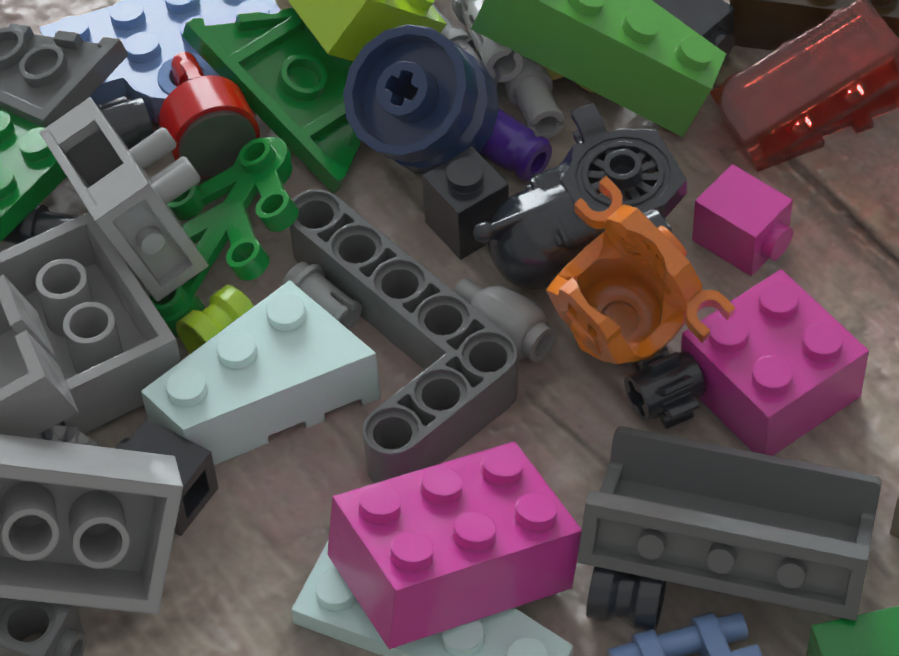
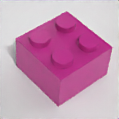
M782 269L730 301L736 308L734 315L728 320L721 315L719 310L702 319L700 322L711 330L709 338L703 343L689 329L682 332L681 351L685 350L693 356L701 369L705 381V394L698 398L752 452L771 456L775 455L861 397L869 350Z

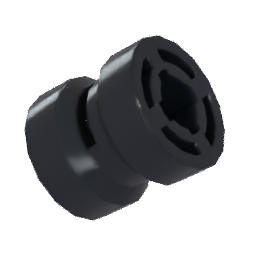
M594 566L588 593L586 616L589 619L608 622L614 617H627L634 628L646 631L654 629L656 631L662 611L667 581Z

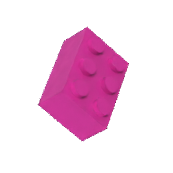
M514 441L332 496L327 555L388 649H392L572 589L582 529Z

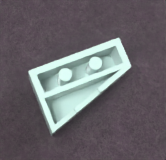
M290 280L141 391L147 419L211 451L214 465L269 444V435L303 422L306 428L325 421L324 413L359 400L363 406L381 399L376 353Z

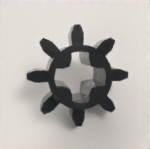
M665 346L652 359L636 361L631 364L634 373L625 377L624 386L631 406L642 420L648 421L660 416L665 429H669L694 417L693 410L699 408L696 398L705 394L706 386L701 369L689 352L683 350L678 353L676 351L669 354Z

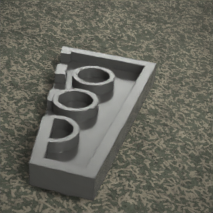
M11 23L9 27L0 29V108L46 128L88 99L127 58L128 53L121 39L103 36L99 43L83 41L79 33L58 30L55 36L51 37L34 34L30 26Z

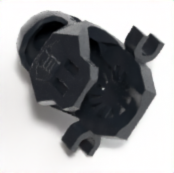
M594 103L571 111V118L578 130L573 132V138L577 144L571 147L564 160L557 167L533 175L529 185L525 187L526 190L517 192L508 198L499 207L490 223L483 221L475 225L473 230L475 239L481 243H488L490 256L500 274L519 288L532 290L547 288L570 261L605 231V229H594L588 226L574 212V204L580 198L594 211H605L612 204L610 199L599 190V181L605 176L621 191L623 196L622 205L638 208L657 228L664 226L672 233V227L666 220V217L687 194V179L657 130L617 129L608 133L603 118Z

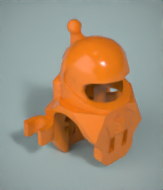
M605 176L599 181V190L612 203L608 209L600 212L594 211L589 208L582 198L574 204V212L588 226L594 229H605V231L570 261L546 289L559 317L572 331L580 350L602 362L623 364L652 359L675 338L685 323L688 329L703 343L709 338L711 330L700 322L697 317L698 311L704 307H714L728 320L734 315L736 307L720 292L703 290L702 283L691 262L685 257L687 252L681 242L664 226L657 228L638 208L622 205L623 196L621 191Z

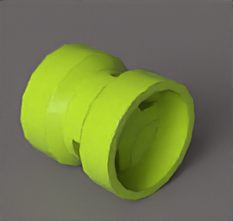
M227 284L209 298V306L203 311L193 310L176 323V331L185 349L191 354L252 309L254 305L242 291Z

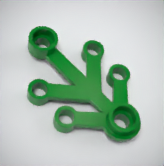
M266 137L248 142L240 150L231 168L198 186L194 185L168 203V206L178 220L186 221L192 219L182 224V227L193 243L199 241L196 247L209 265L158 302L150 294V300L175 338L179 337L176 331V323L193 310L203 311L205 309V305L196 294V291L228 239L231 247L226 254V262L240 280H253L262 275L268 268L270 262L269 255L258 242L247 212V208L256 194L261 195V199L256 205V214L269 231H283L296 221L299 209L283 186L292 173V163L290 162L291 152L282 139ZM228 194L224 202L197 216L205 205Z

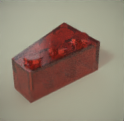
M858 0L847 8L835 11L826 21L797 39L783 43L774 53L745 71L734 73L722 85L710 91V94L724 126L756 171L759 172L824 147L825 140L822 137L850 126L856 134L872 129L874 126L872 118L899 108V39L868 0Z

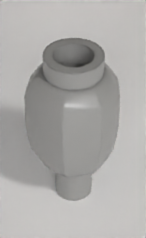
M467 278L460 280L454 287L453 291L514 341L517 348L518 361L529 358L537 362L542 360L551 351L556 341V331L549 326L547 315L543 309L524 295L503 286H490L482 289Z

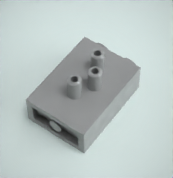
M89 97L39 132L97 225L157 302L209 266L168 206V203L200 182L201 177L187 157L183 156L152 178H149L144 171L176 148L177 143L166 128L161 127L129 150L92 98Z

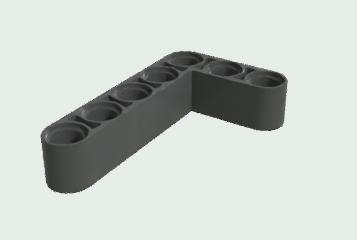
M319 189L307 190L296 195L293 201L299 209V214L296 221L289 227L295 260L298 263L306 262L309 265H320L325 270V278L352 300H356L362 305L360 316L424 369L422 373L373 410L365 419L362 432L368 476L373 483H378L441 464L515 402L518 394V353L516 344L505 332L336 195ZM445 408V409H448V410L439 411V410H436V409ZM394 446L401 447V448H399V449H393V450L387 449L388 447H394Z

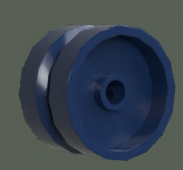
M410 24L386 30L362 48L349 68L343 92L346 118L357 138L378 153L394 160L408 170L424 174L470 147H473L480 153L493 134L499 111L496 83L482 62L433 28Z

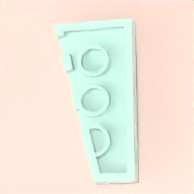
M329 540L291 609L294 624L381 656H573V645L516 608L388 649L327 555Z

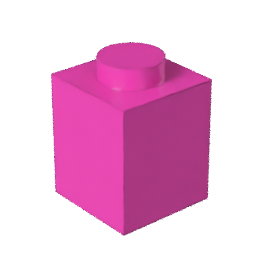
M732 164L695 200L692 240L749 276H752L768 259L772 261L777 260L789 246L793 237V229L790 228L793 200Z

